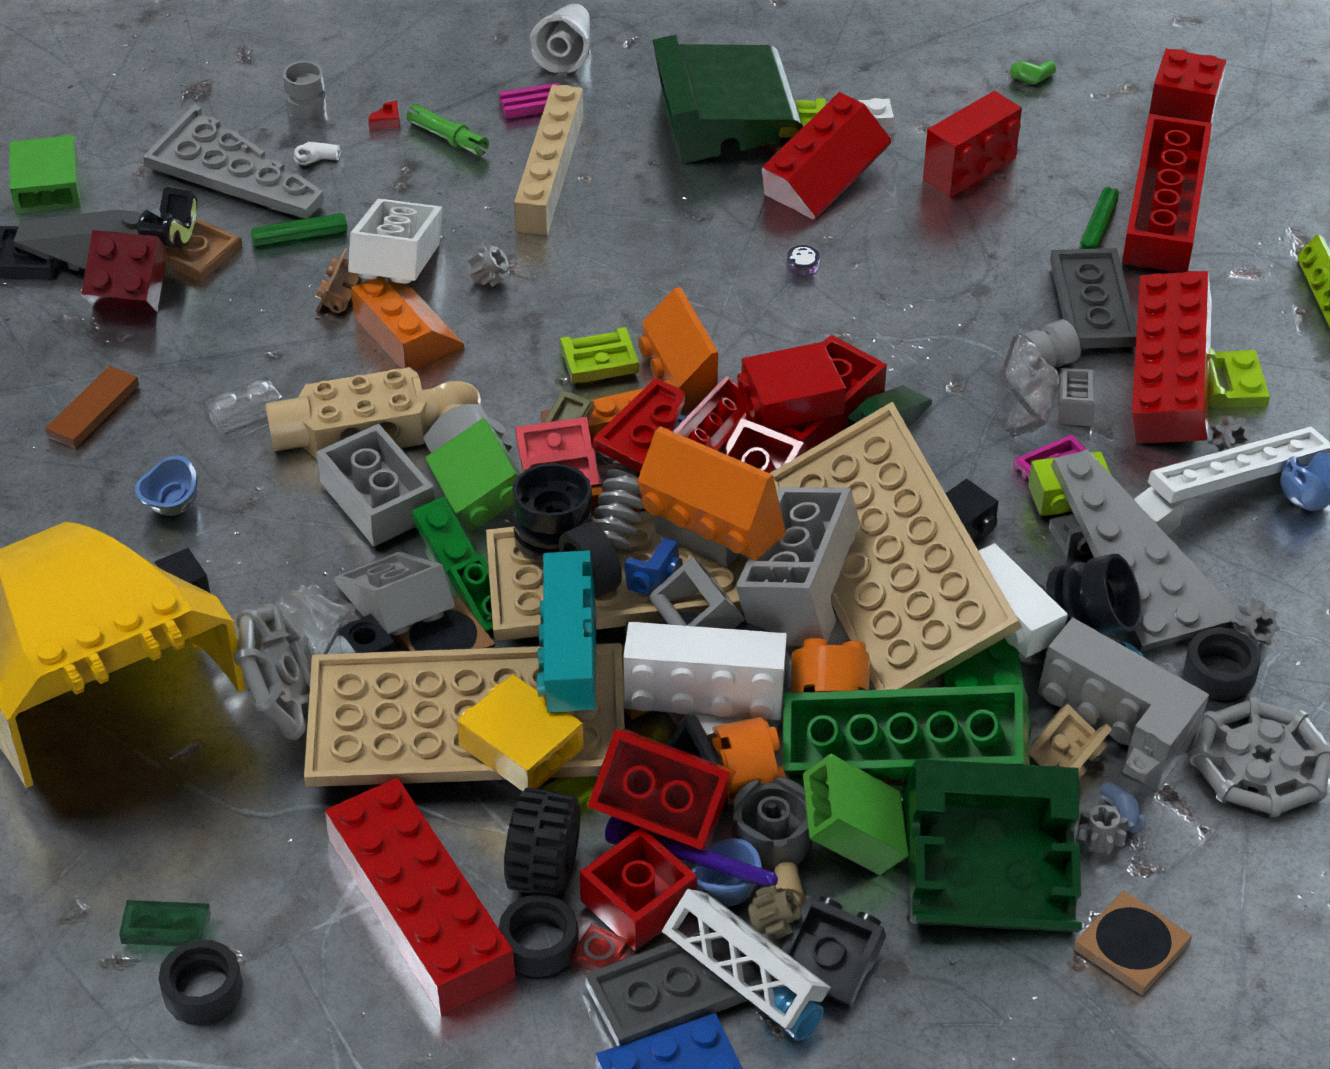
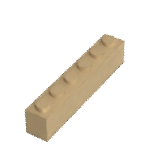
M569 85L551 86L514 201L516 233L548 235L583 121V88L571 87Z

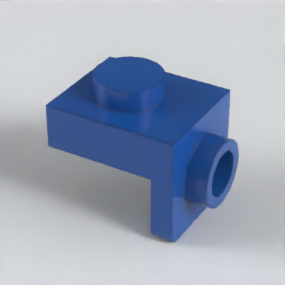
M663 538L648 562L627 558L624 563L627 589L640 594L650 595L683 565V560L679 558L678 542Z

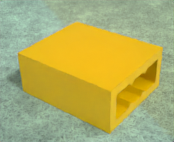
M514 674L501 684L493 686L487 696L475 706L467 708L457 720L459 746L521 791H524L525 788L537 789L584 748L583 723L567 711L547 713L546 697H538L537 690Z

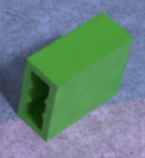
M74 135L9 142L10 191L15 214L81 207L79 159Z
M482 418L425 457L455 514L471 532L513 505L512 487L516 478L521 473L500 436L485 418Z
M829 754L803 773L809 838L878 875H881L909 856L899 790L833 754Z

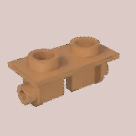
M344 248L339 260L333 257L328 266L325 276L330 277V280L328 281L323 278L315 297L321 299L315 311L319 313L322 305L329 307L334 313H341L348 307V302L352 296L351 287L357 284L360 277H358V273L348 272L349 260L344 258L347 248Z

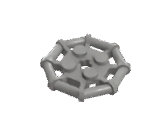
M265 604L261 609L257 610L244 609L236 619V624L239 628L238 651L234 653L235 664L241 666L254 698L252 705L255 710L265 713L281 728V733L285 738L297 740L307 733L312 654L307 645L309 638L305 632L299 633L282 616L281 609L274 604Z
M1256 696L1247 697L1245 702L1216 712H1205L1202 716L1201 728L1195 746L1188 755L1190 764L1199 769L1215 791L1218 801L1223 804L1227 801L1268 813L1270 818H1278L1282 812L1312 801L1319 803L1327 796L1326 786L1330 775V745L1327 744L1309 721V714L1305 711H1292L1258 701ZM1245 717L1248 719V724L1234 729L1226 725ZM1260 717L1268 720L1260 722ZM1280 723L1285 724L1287 726L1283 729ZM1300 733L1312 750H1303L1294 736ZM1214 736L1224 742L1222 751H1212L1210 749ZM1257 754H1262L1270 759L1266 763L1263 759L1256 760L1254 757ZM1302 766H1315L1311 779L1308 780L1300 774ZM1217 767H1221L1223 769V771L1229 777L1228 780H1226L1223 777V775ZM1248 786L1257 788L1258 793L1247 791ZM1292 788L1295 789V791L1284 794L1282 796L1278 795V793L1284 792L1286 790Z

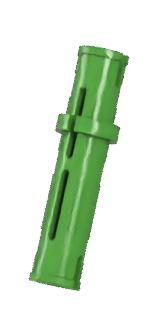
M419 104L410 106L412 110L417 112V115L409 110L407 111L406 118L408 122L414 123L448 140L449 144L455 148L462 147L477 156L485 154V151L478 148V145L488 149V138L470 131L469 127L463 123L456 124L421 107Z

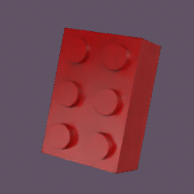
M994 90L928 128L923 180L950 198L980 179L989 176L1002 166L1011 163L1016 159L1018 152L1017 145L1021 128L1022 107Z
M615 729L587 807L694 848L704 850L711 843L736 771L631 731Z

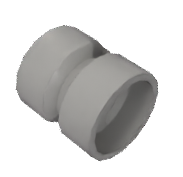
M297 61L288 65L283 71L284 88L287 93V112L290 116L300 120H311L320 117L327 109L323 69L319 64L311 61Z
M1064 319L1043 326L1041 331L1034 329L1021 334L1016 339V352L1023 369L1031 376H1038L1053 370L1055 366L1061 367L1077 361L1081 353L1078 335L1074 327Z

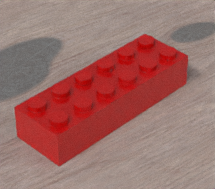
M1149 114L1122 264L1181 273L1188 271L1212 123Z
M1208 271L1140 275L1132 418L1136 444L1202 441L1208 439L1212 311Z
M398 777L325 810L328 837L331 844L440 1016L515 980L513 949Z

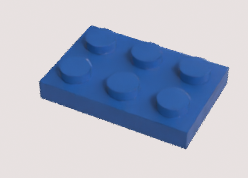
M716 1013L595 1054L598 1069H743Z

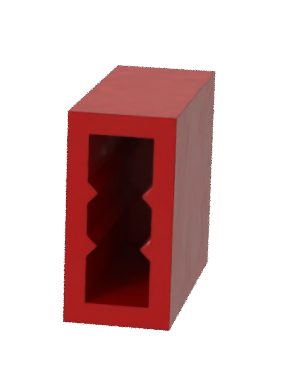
M823 342L742 358L741 373L737 374L738 388L742 395L746 394L748 398V408L751 417L757 418L761 426L768 429H776L844 414L846 387Z

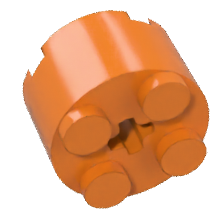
M810 638L804 640L803 648L797 649L791 654V693L870 690V655L866 652V644L864 642L847 641L842 643V645H827V640Z
M756 717L712 728V731L718 736L712 738V745L723 765L736 771L730 787L731 791L728 793L729 805L734 804L738 792L752 781L761 779L760 784L774 782V777L786 779L783 767L781 765L777 766L774 751L780 750L778 734L775 727H769L767 720H763L762 717Z

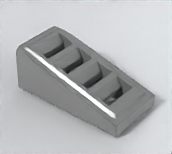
M1060 369L1059 424L1092 426L1095 411V371L1088 369Z

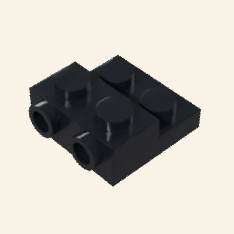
M806 896L800 909L801 917L795 920L793 925L794 932L789 934L782 950L831 987L825 996L826 998L851 1008L866 974L871 973L887 937L884 927L880 926L881 921L870 914L858 912L857 916L843 911V906L831 898L820 896L819 900Z

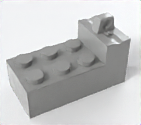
M779 487L777 495L786 534L757 560L748 557L736 584L746 623L764 628L770 632L787 633L786 650L789 656H791L793 651L803 648L804 640L821 638L827 640L828 643L830 633L835 626L836 618L830 596L860 524L851 488Z
M1073 617L1048 646L1037 693L1049 703L1061 708L1069 704L1089 725L1098 729L1107 723L1112 728L1108 735L1118 743L1129 746L1122 772L1144 783L1145 786L1155 792L1195 741L1210 695Z

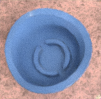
M183 456L166 457L137 481L135 485L136 496L142 503L150 506L160 515L175 516L187 510L196 499L198 482L196 470L191 461Z
M737 838L725 839L714 843L706 849L707 851L762 868L758 852L746 840ZM697 864L691 870L697 875V887L700 891L707 892L725 907L738 905L747 900L754 893L757 884Z

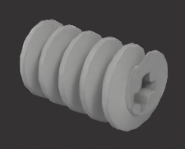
M609 469L607 470V477L609 479H606L602 485L604 492L598 497V504L600 506L596 507L593 512L596 520L591 522L599 526L607 535L617 553L620 549H632V543L625 539L624 536L636 535L637 530L628 523L640 522L641 515L633 511V508L642 509L644 507L641 499L637 497L638 494L641 495L637 482L638 478L626 471Z

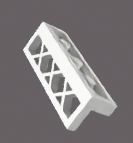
M687 889L662 929L664 934L785 1029H792L809 1001L822 1002L831 988L707 892ZM689 911L698 917L700 936L687 938L678 930ZM709 927L712 928V929H713L714 931H716V932L710 933ZM723 937L729 942L731 960L718 962L713 958L711 940ZM701 942V943H702V948H700V947H699L698 945H696L695 943ZM740 951L743 952V953H744L745 955H747V956L741 957V956H740ZM754 961L760 966L763 984L750 987L744 982L742 964ZM732 966V968H733V973H732L730 970H728L726 967ZM771 975L779 981L772 982ZM787 986L797 994L786 1014L776 1007L773 988ZM764 990V997L758 991Z

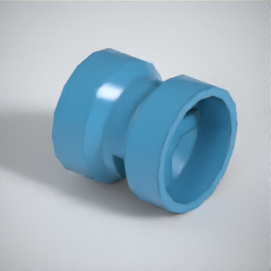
M787 986L777 987L773 991L775 1005L786 1014L797 994ZM809 1001L792 1029H785V1031L795 1041L806 1038L822 1020L824 1015L823 1007L816 1001Z

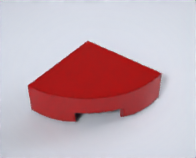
M397 100L382 104L383 108L375 113L373 111L369 116V131L400 128Z

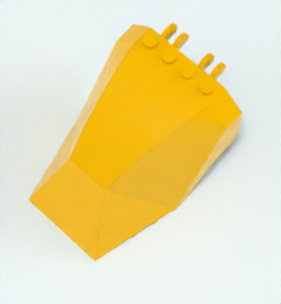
M63 522L1 548L0 749L17 772L25 787L28 788L34 784L16 722V716L18 713L70 690L76 695L82 693L85 688L84 684L95 679L100 684L109 681V673L148 656L152 661L161 658V650L173 646L176 651L184 648V640L186 639L189 640L193 648L199 646L218 664L238 692L245 690L243 671L240 665L235 664L234 653L238 651L234 621L217 596L162 570L116 539L78 523Z

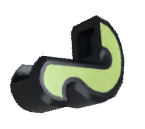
M166 187L163 189L159 209L160 217L149 210H145L139 217L138 234L158 236L166 247L179 249L185 247L193 235L198 207L196 196L190 190Z

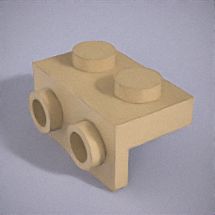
M1066 704L1029 745V765L1078 768L1080 779L1087 771V768L1083 765L1086 760H1094L1107 747L1108 744L1104 739L1112 728L1106 723L1098 730H1095L1069 704Z

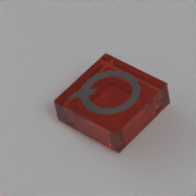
M591 923L571 953V962L591 972L619 962L628 949V940Z

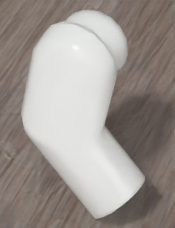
M307 142L299 145L294 150L295 162L302 166H309L321 159L338 161L341 151L340 145L319 142Z

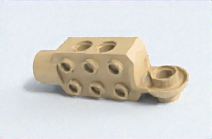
M407 367L305 384L298 398L265 403L274 452L303 447L317 460L316 451L378 423L400 448L422 445L425 443L423 440L424 436L442 414L464 404L480 405L481 397L473 385L463 381H449L439 384L435 388L422 390L418 373Z

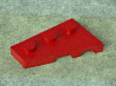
M655 377L593 438V448L640 473L655 430L661 426L673 431L685 403V392Z

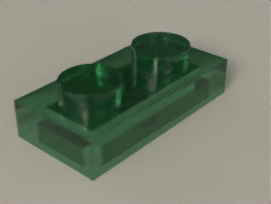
M127 900L119 932L121 944L180 946L197 939L206 940L211 917L209 903Z

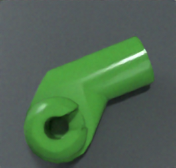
M1047 60L1040 65L1019 61L1010 68V75L1013 79L1030 85L1038 84L1056 73V65L1051 60Z

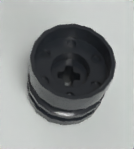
M558 463L536 465L526 469L516 478L512 487L515 545L523 555L535 561L543 562V553L559 552L561 534L592 521L590 514L592 509L590 480L582 471L569 465Z
M1108 554L1089 559L1086 564L1075 562L1069 566L1054 567L1049 573L1046 582V593L1068 614L1065 626L1073 617L1105 636L1131 632L1138 627L1141 618L1139 587L1133 570L1121 555Z

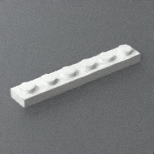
M1307 427L1152 470L1148 483L1171 504L1282 472L1289 457L1295 456L1302 466L1307 465L1318 452L1322 451L1330 454V442L1314 428Z

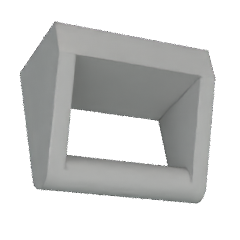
M693 556L650 594L651 602L668 625L734 629L745 620L715 578ZM701 592L710 606L687 625L671 602Z

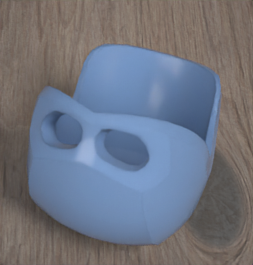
M1322 451L1316 453L1308 466H1302L1295 456L1289 457L1280 477V485L1285 496L1293 504L1309 511L1321 510L1330 505L1329 453Z

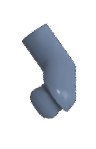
M1113 782L1104 784L1100 790V796L1111 804L1112 807H1116L1120 818L1128 819L1126 831L1132 834L1141 832L1145 826V817L1139 813L1136 798Z

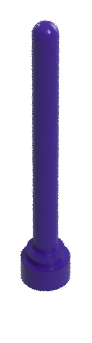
M612 816L606 825L605 840L608 844L615 846L640 827ZM647 831L678 859L763 887L776 886L778 882L777 875L772 871L707 850H700Z

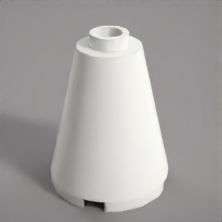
M569 4L544 17L534 26L530 34L531 53L541 67L553 73L558 71L571 73L583 65L590 50V16L583 6Z

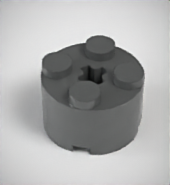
M775 777L774 782L760 784L761 779L748 783L738 792L734 800L732 838L743 839L751 843L759 854L763 869L774 872L775 866L781 862H792L795 865L800 864L808 856L813 840L809 838L804 788L789 779Z

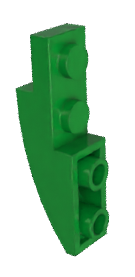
M445 496L412 510L410 517L427 546L425 553L430 561L443 565L452 597L458 596L486 632L493 630L489 566L482 553L476 554Z

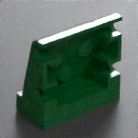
M676 34L652 40L661 88L682 164L720 156V145L728 138L737 139L742 151L780 142L779 131L785 125H794L797 133L803 128L779 52L775 47L771 45L679 44Z
M916 759L903 779V811L906 812L912 923L920 925L1080 932L1082 930V922L1076 921L1077 900L1081 897L1080 844H1075L1074 842L1075 825L1079 820L1078 768Z

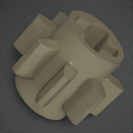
M774 885L757 890V898H754V903L749 905V916L755 929L760 934L766 933L768 936L773 934L775 940L793 933L792 926L795 920L801 917V911L792 891L789 889L783 891L782 888L777 889Z

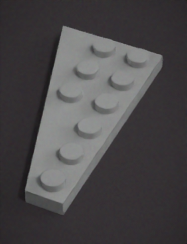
M195 104L143 155L145 167L304 219L310 218L324 202L321 189L300 175H292L284 170V164L278 160L271 161L265 157V151L234 130L227 131L221 127L220 121L213 116L208 118L203 115L202 109Z
M1088 450L1054 458L1051 467L1094 558L1108 554H1119L1128 562L1133 570L1141 597V618L1138 627L1129 633L1137 650L1143 652L1194 638L1197 633L1209 628L1233 627V623L1229 620L1234 618L1238 612L1235 607Z

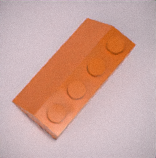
M661 426L655 430L637 481L642 497V505L650 514L658 515L673 522L680 528L693 531L706 540H712L737 554H743L753 560L761 557L786 534L772 474Z

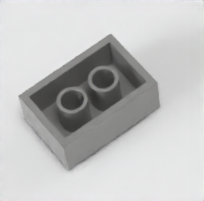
M379 423L316 451L320 483L373 546L416 527L410 517L411 511L435 500L434 486Z

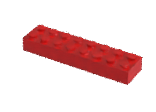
M726 375L673 432L718 451L733 434L740 419H746L748 398L746 394L742 395L740 393L738 385Z

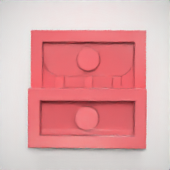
M587 417L515 427L522 473L526 469L539 464L558 463L569 465L582 471L590 480L591 486L599 485L594 448L592 449Z

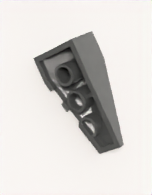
M110 210L21 220L14 239V247L48 260L58 258L68 262L69 268L79 271L81 268L86 269L92 230L138 234V221L142 213Z

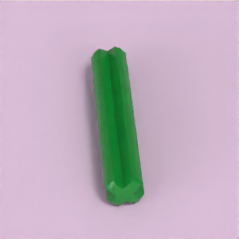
M1108 186L1102 190L1080 241L1079 249H1098L1119 200L1117 188L1111 189Z
M338 213L253 227L251 229L252 243L258 247L343 233L348 228L345 214Z

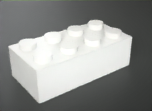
M377 199L350 233L348 272L358 273V277L364 279H376L378 276L390 277L391 281L396 283L415 281L440 245L442 207Z
M628 622L623 657L624 709L714 715L718 717H762L763 720H781L787 633Z

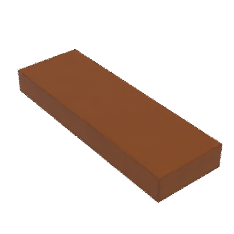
M109 366L45 428L47 437L76 449L139 386L138 377Z

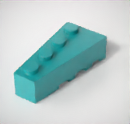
M590 550L543 553V601H540V648H538L540 673H537L538 697L546 696L547 713L596 710L597 612Z

